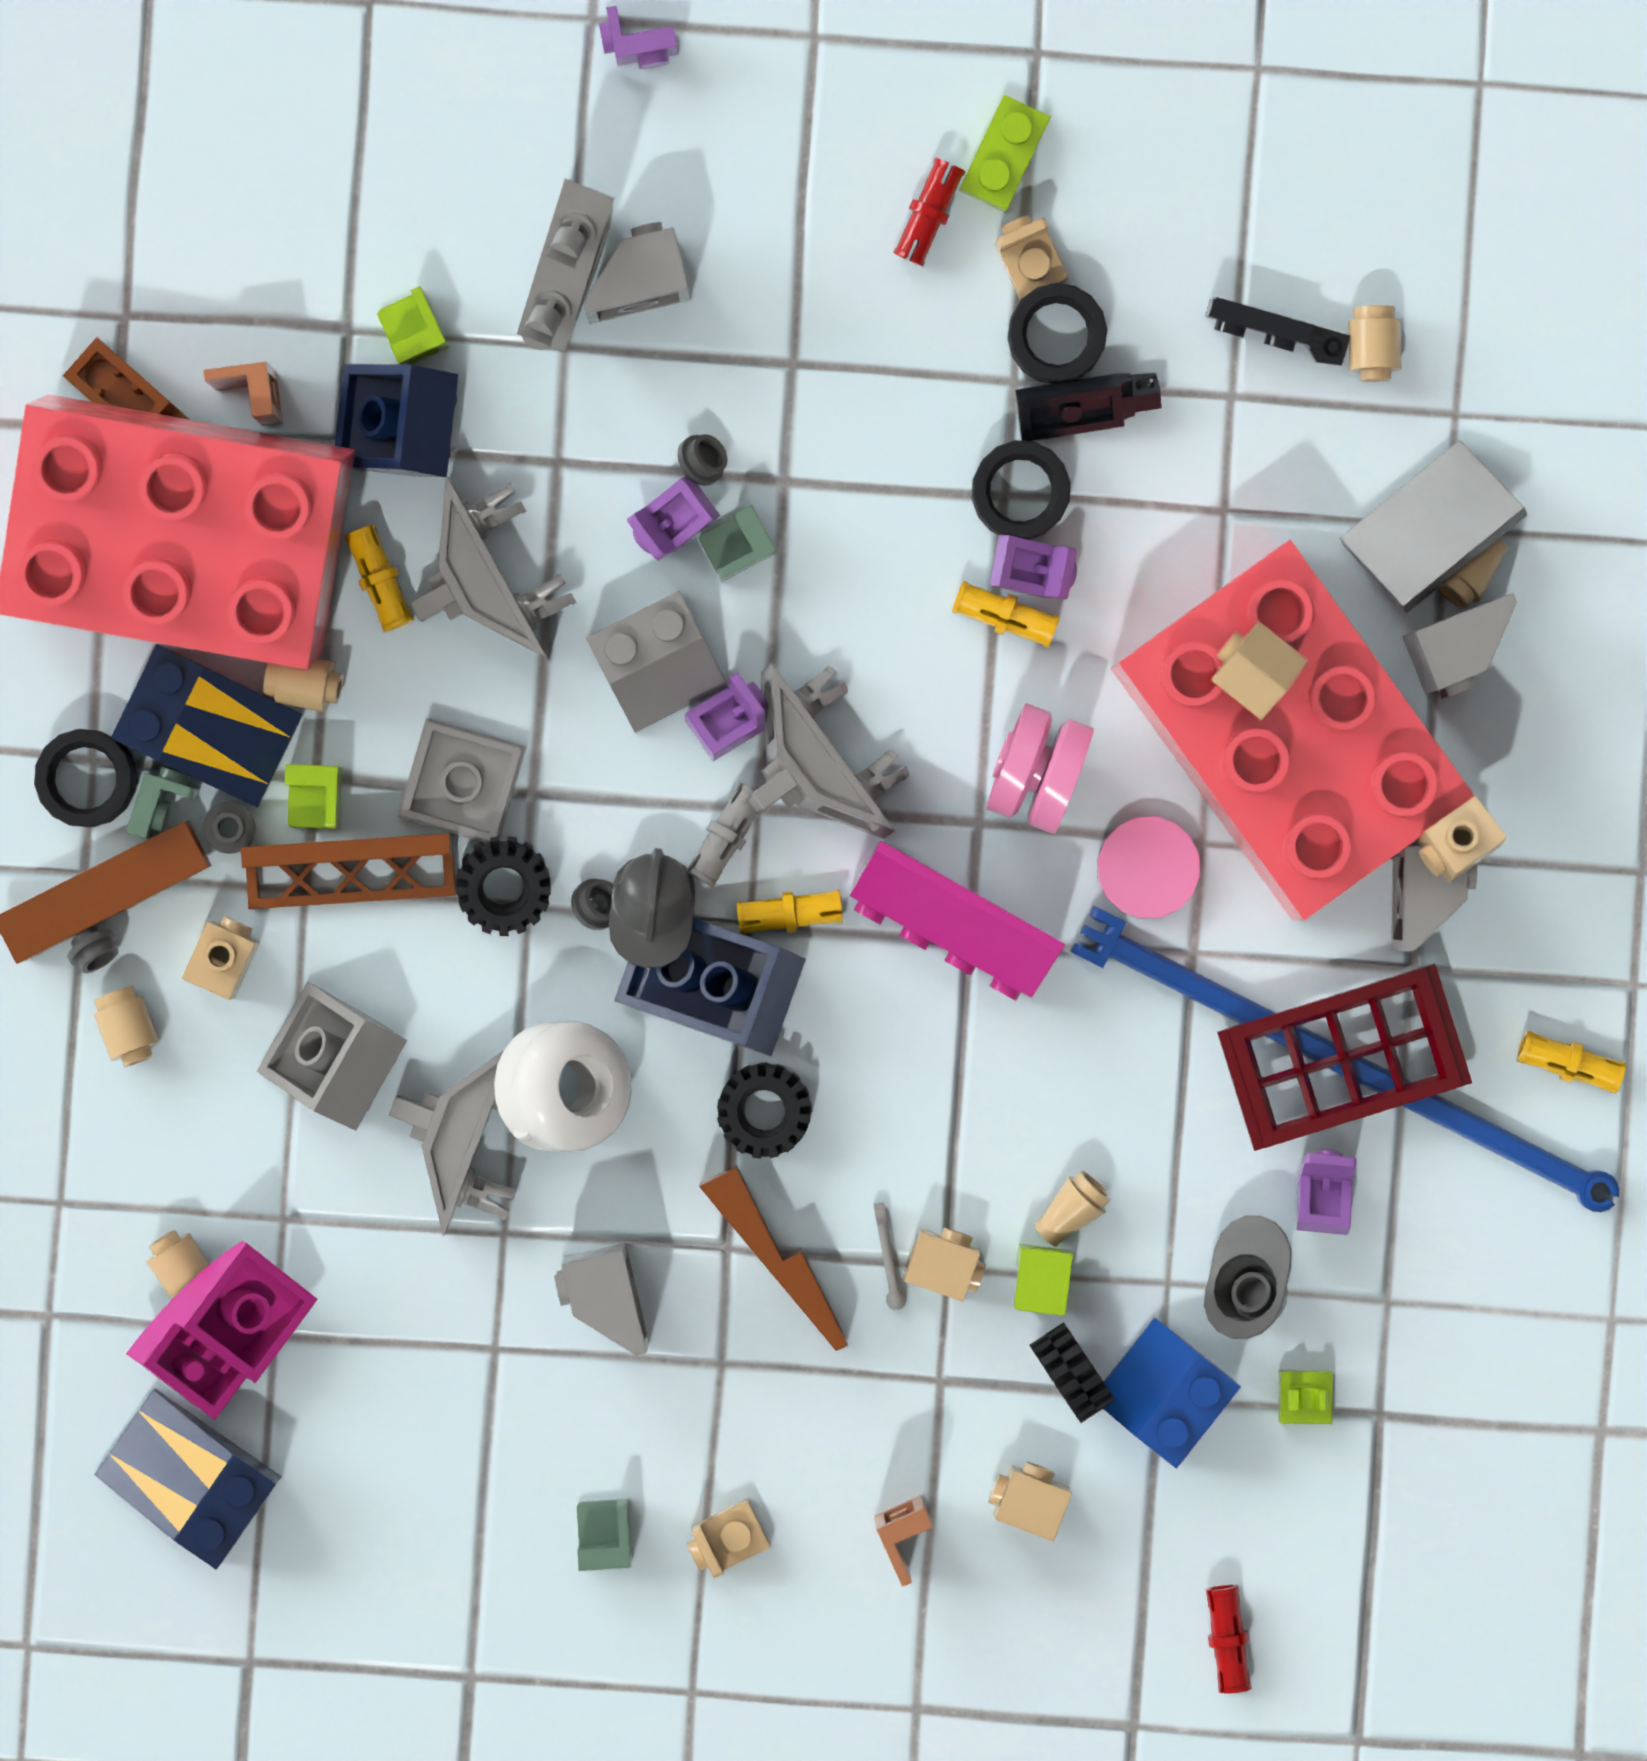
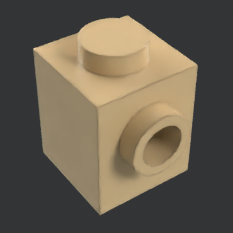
M1258 621L1245 637L1236 631L1223 646L1216 657L1224 663L1211 680L1262 720L1287 692L1308 663V660Z
M1475 795L1422 834L1418 840L1422 846V849L1419 850V855L1432 874L1437 877L1442 874L1450 883L1497 850L1507 837Z
M226 916L223 917L220 924L214 921H207L181 979L228 1000L235 999L260 944L259 941L249 937L252 928Z
M946 1227L943 1228L941 1235L920 1228L903 1279L905 1282L963 1302L967 1291L977 1292L986 1264L978 1261L980 1256L979 1249L970 1246L973 1237Z
M1026 1461L1023 1469L1011 1465L1007 1476L998 1474L988 1503L995 1505L993 1511L995 1520L1054 1542L1072 1495L1071 1489L1066 1485L1053 1481L1055 1472Z

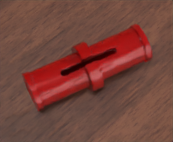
M936 157L919 199H912L908 209L913 212L897 247L893 251V254L907 259L914 241L917 240L909 261L922 267L925 264V258L940 224L946 225L950 217L946 213L947 208L962 176L966 172L955 165L951 166L945 182L942 184L941 181L949 162Z
M1229 1584L1209 1587L1205 1589L1212 1634L1208 1635L1209 1647L1214 1648L1218 1673L1219 1693L1231 1694L1251 1690L1252 1686L1246 1657V1644L1250 1640L1249 1632L1243 1628L1239 1586Z

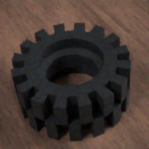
M499 836L491 837L490 843L483 845L482 842L474 845V851L471 854L466 853L462 859L461 869L458 868L457 873L459 906L462 913L466 912L468 921L473 926L477 923L482 926V932L491 935V931L496 930L499 931V936H509L508 931L517 930V934L526 931V925L532 923L533 926L540 921L541 912H546L548 908L549 895H551L549 870L546 868L545 860L540 852L536 854L533 851V846L525 841L524 844H520L517 842V837L508 836L507 841H499ZM510 868L520 874L524 881V890L516 901L509 904H498L486 896L483 890V883L487 875L493 870Z
M768 1062L746 1066L734 1074L721 1091L722 1093L717 1104L718 1124L722 1128L723 1136L727 1142H731L736 1146V1150L743 1154L745 1152L751 1154L753 1158L759 1159L769 1156L770 1158L778 1157L780 1154L793 1149L806 1133L812 1112L809 1091L806 1085L804 1086L799 1080L800 1077L795 1072L791 1073L786 1070L785 1066L779 1064L771 1065ZM757 1091H771L778 1095L784 1104V1118L773 1129L759 1130L753 1127L745 1117V1102L750 1095Z
M1064 1322L1029 1345L1080 1423H1083L1116 1401Z

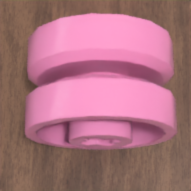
M1024 703L1013 732H1008L992 775V777H995L985 809L1011 818L1019 812L1027 791L1034 792L1027 815L1029 825L1055 834L1081 772L1094 728L1069 719L1060 726L1052 747L1045 745L1052 724L1050 712Z

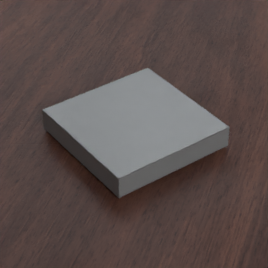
M426 718L397 817L487 844L490 843L491 837L499 836L500 840L527 747Z

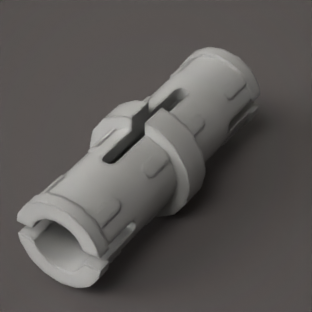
M739 782L729 803L717 821L712 820L706 830L709 831V834L697 855L685 870L688 874L714 888L736 849L742 850L746 843V840L743 838L756 815H758L746 799L755 790Z

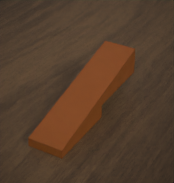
M98 337L94 339L63 375L91 402L189 419Z
M186 820L1 913L0 934L15 963L19 964L50 950L90 927H94L119 913L131 909L212 865L189 820Z
M737 1165L699 1184L700 1189L836 1351L848 1346L847 1339L802 1249L782 1257Z

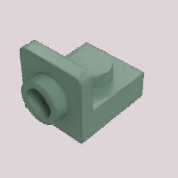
M160 767L158 776L144 773L126 833L150 839L153 837L155 830L162 832L167 823L172 804L164 800L167 791L191 799H197L200 789L188 786L191 776L165 767Z

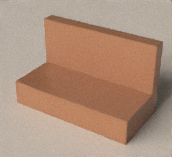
M267 362L203 370L204 380L216 391L248 386L252 417L262 426L283 423L277 372Z
M922 1495L874 1516L876 1530L902 1587L911 1584L912 1580L910 1569L898 1543L933 1527L930 1513Z

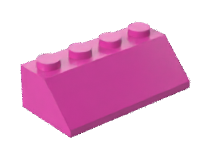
M879 841L849 895L858 900L853 909L854 911L881 925L885 916L903 926L899 936L924 950L932 942L949 951L944 959L945 962L970 976L976 967L990 974L994 978L989 986L1017 1001L1021 992L1031 998L1033 997L1065 945L1054 937L882 841Z

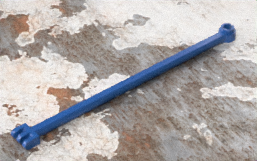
M1093 906L1089 915L1094 920L1107 924L1104 932L1101 933L1085 924L1080 931V934L1097 942L1094 951L1079 943H1074L1070 951L1101 968L1104 967L1110 957L1240 1024L1275 1013L1122 935L1121 932L1126 922L1096 906ZM1301 1025L1294 1027L1302 1055L1306 1058L1317 1061L1337 1054L1332 1041ZM1283 1031L1265 1036L1287 1047ZM1363 1057L1352 1060L1358 1082L1361 1086L1375 1093L1395 1088L1389 1070ZM1340 1064L1328 1068L1344 1076ZM1405 1079L1406 1084L1412 1083L1411 1081ZM1438 1095L1402 1105L1418 1115L1576 1194L1579 1203L1593 1212H1604L1610 1210L1615 1205L1608 1198L1602 1201H1594L1591 1197V1188L1594 1184L1598 1182L1605 1183L1608 1188V1194L1619 1197L1620 1189L1612 1175L1600 1170L1587 1172Z

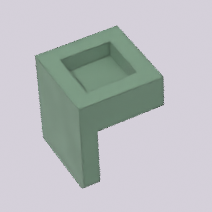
M752 504L733 514V518L699 536V541L721 583L776 554V549Z
M628 1499L579 1502L577 1505L578 1570L631 1568L632 1550Z

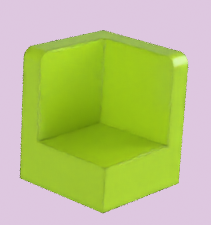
M420 286L411 290L412 295L377 312L379 321L391 344L390 347L398 364L412 365L449 348Z
M285 764V785L289 786L288 825L294 828L340 829L342 767Z
M1019 1244L1016 1263L1018 1274L1014 1297V1307L1016 1310L1065 1316L1073 1253L1070 1250Z

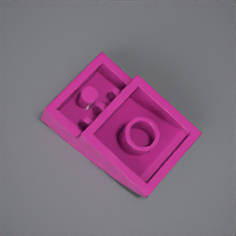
M241 1241L223 1253L191 1280L147 1326L127 1351L126 1355L197 1409L216 1420L246 1378L254 1383L258 1381L318 1299L249 1244Z

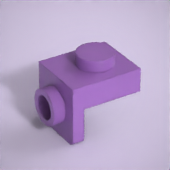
M617 6L606 7L609 21L599 23L604 54L615 52L617 66L638 62L639 69H652L669 64V56L678 55L674 26L622 35Z
M684 476L645 508L631 515L627 522L633 529V536L637 544L645 552L652 554L656 560H660L678 550L721 515L698 484Z
M999 535L989 586L1041 598L1067 599L1070 588L1073 586L1077 576V565L1075 563L1077 549L1067 546H1053L1010 535Z
M737 672L728 677V688L686 712L685 722L711 760L715 761L765 730V710L768 709V703L758 686L754 682L746 684Z
M1319 1150L1314 1153L1305 1154L1298 1176L1296 1230L1348 1235L1351 1228L1352 1181L1356 1172V1158L1345 1157L1342 1153L1335 1150Z

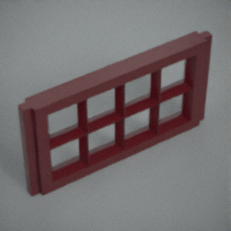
M1436 964L1421 967L1217 1031L1253 1151L1268 1148L1472 1083ZM1412 990L1424 1027L1392 1037L1381 1000ZM1369 1004L1380 1041L1348 1050L1337 1013ZM1326 1017L1337 1054L1305 1064L1294 1027ZM1283 1031L1294 1068L1262 1078L1250 1040ZM1427 1037L1438 1075L1406 1084L1395 1047ZM1384 1051L1395 1088L1363 1098L1352 1060ZM1340 1064L1352 1101L1320 1111L1309 1074ZM1297 1078L1308 1115L1277 1125L1265 1087Z

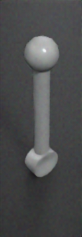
M884 1203L873 1204L889 1287L886 1303L889 1308L899 1310L905 1306L906 1296L899 1289Z

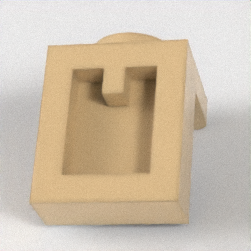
M1026 215L1001 227L1004 235L997 238L995 247L1020 301L1037 287L1062 283L1068 280L1067 273L1047 231L1048 225L1045 218L1032 222L1030 215Z
M748 1498L692 1525L691 1533L694 1540L687 1543L699 1570L702 1571L709 1568L713 1578L724 1574L725 1569L770 1548V1543Z

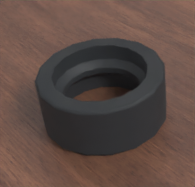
M1053 283L1037 287L1021 299L1010 318L1007 340L1012 358L1025 374L1038 382L1054 384L1078 380L1093 369L1105 349L1108 329L1103 310L1090 294L1074 285ZM1055 303L1068 305L1077 310L1085 320L1088 330L1087 344L1081 355L1071 362L1060 365L1046 363L1036 357L1029 347L1026 336L1028 323L1033 314L1043 306Z
M1014 440L997 446L982 459L972 480L971 499L978 518L991 532L997 535H1010L1030 540L1046 534L1061 520L1070 502L1071 482L1064 463L1051 449L1034 441ZM1015 460L1030 461L1040 466L1048 475L1051 484V499L1047 508L1038 517L1027 521H1013L1003 516L994 507L990 496L991 481L995 473L1004 464Z
M75 729L59 734L44 747L35 764L34 785L40 803L52 817L70 826L97 827L112 822L128 808L136 792L137 771L131 754L122 743L112 739L110 735L102 731ZM82 747L94 748L104 753L113 763L116 772V785L110 798L102 805L91 809H80L66 803L58 793L55 783L56 769L61 759L70 751Z

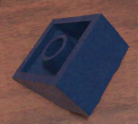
M344 364L335 446L356 449L353 470L419 477H446L451 455V437L454 410L457 402L458 374L416 365Z

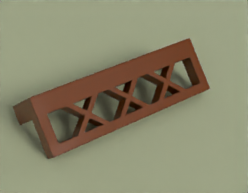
M451 833L240 847L242 868H246L248 909L457 896L453 834ZM442 855L444 886L423 887L408 874V871L422 856ZM412 857L403 869L391 859ZM382 859L398 874L384 890L372 891L356 875L369 860ZM360 861L351 872L340 863ZM318 863H331L346 876L331 894L318 893L304 880ZM308 864L300 875L288 866ZM279 866L294 879V882L280 897L260 898L258 867ZM402 878L414 887L394 889ZM351 881L362 890L361 892L341 893ZM299 885L311 894L290 896Z

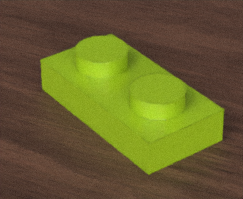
M1003 95L959 191L1006 213L1051 116Z

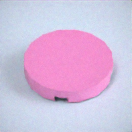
M1158 816L1135 817L1118 825L1104 840L1097 857V878L1105 897L1121 912L1140 919L1162 918L1179 910L1194 894L1200 877L1199 853L1192 838L1176 823Z

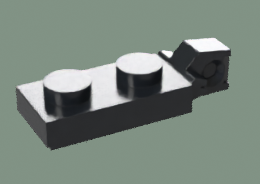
M1213 297V299L1209 300L1205 317L1216 320L1214 330L1244 338L1247 328L1266 334L1263 344L1294 352L1296 343L1303 344L1308 349L1314 362L1342 366L1350 340V335L1219 297Z
M1117 373L1015 390L1022 441H1036L1124 427V420L1135 416V412L1162 408L1160 386L1156 373L1132 375L1130 373H1120L1118 375Z

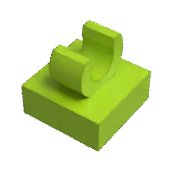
M1279 1370V1423L1332 1424L1333 1372L1331 1370Z

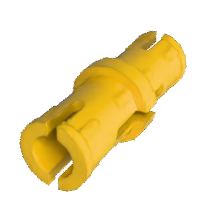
M375 524L355 530L345 535L344 538L353 554L362 578L358 581L361 590H367L377 612L383 633L413 622L414 618L397 581V578L400 576L396 566H391L381 544Z
M964 580L952 608L953 613H959L994 626L995 633L1004 635L1005 631L1042 644L1046 648L1050 646L1060 619L1057 615L1053 616L1017 602L1018 597L1008 593L1005 598L968 584Z
M839 889L832 892L793 896V892L789 891L782 892L783 898L736 902L739 930L742 935L777 929H787V933L797 932V927L835 922L843 923Z
M1528 1030L1522 1038L1517 1054V1062L1558 1074L1559 1080L1568 1083L1576 1080L1610 1091L1613 1094L1618 1092L1626 1071L1625 1062L1583 1050V1044L1572 1041L1568 1045L1545 1038Z

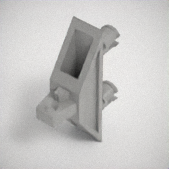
M566 178L562 185L517 334L522 336L524 342L534 349L542 350L550 347L563 353L566 351L583 302L597 270L610 230L614 203L613 197Z
M446 475L438 563L440 572L427 579L433 590L410 603L417 618L423 622L445 611L451 621L464 614L466 617L549 659L534 633V630L537 629L536 623L577 602L572 593L546 601L550 595L566 584L561 573L521 597L518 592L512 593L484 539L487 538L486 532L520 513L526 512L521 501L496 510L499 505L516 493L511 482L478 502L469 505L468 501L462 502L450 478Z
M770 663L761 672L762 693L768 703V709L765 710V745L768 766L761 770L768 782L746 798L757 814H760L779 799H782L788 809L796 804L799 807L882 839L895 831L878 808L875 800L909 777L907 767L905 766L883 777L882 772L898 757L894 751L888 750L881 758L855 775L814 721L816 714L848 693L845 682L824 693L820 691L837 671L827 666L823 669V672L794 691L773 663Z
M503 1051L440 1097L426 1092L422 1103L398 1095L395 1097L389 1112V1116L412 1124L413 1128L409 1137L423 1142L421 1146L443 1237L448 1231L456 1206L461 1208L464 1203L506 1220L510 1209L490 1199L488 1195L513 1200L517 1192V1188H510L475 1175V1169L471 1168L493 1109H498L495 1101L494 1081L497 1065Z

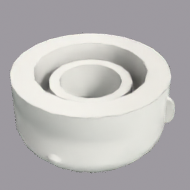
M578 1021L539 1023L523 1030L511 1040L503 1051L497 1065L494 1081L495 1101L500 1117L508 1130L525 1145L545 1152L584 1151L605 1141L623 1122L629 1108L632 1092L631 1073L626 1057L618 1044L607 1033L590 1024ZM566 1064L574 1070L579 1082L577 1099L569 1109L565 1107L560 1097L558 1086L561 1071Z

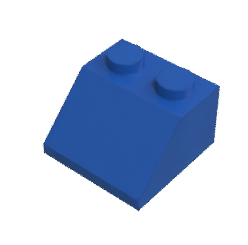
M1154 1317L1104 1380L1105 1385L1116 1400L1105 1407L1104 1410L1136 1438L1177 1469L1241 1386Z

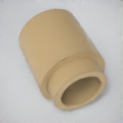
M1387 305L1353 308L1354 320L1348 321L1350 335L1349 371L1360 372V381L1362 382L1390 381L1391 371L1402 369L1401 320L1395 318V307Z
M319 658L308 670L268 663L264 676L263 693L266 696L274 697L276 703L326 712L329 703L337 704L340 699L343 674L336 672L334 661Z
M133 986L113 991L94 1000L98 1011L94 1014V1018L111 1061L121 1059L124 1067H128L153 1057L151 1048L160 1042L142 996L137 997Z
M175 1230L162 1236L149 1246L153 1255L146 1260V1263L171 1300L202 1270L210 1265L191 1234L186 1233L179 1237Z

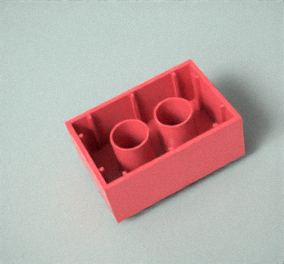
M50 394L40 397L25 405L0 572V615L308 670L321 656L324 649L356 449Z
M1291 540L1276 548L1111 667L1113 673L1291 920L1304 921L1421 837L1427 829L1475 796ZM1258 621L1308 660V663L1287 692L1262 720L1211 680L1224 663L1216 657L1223 646L1236 631L1245 637Z

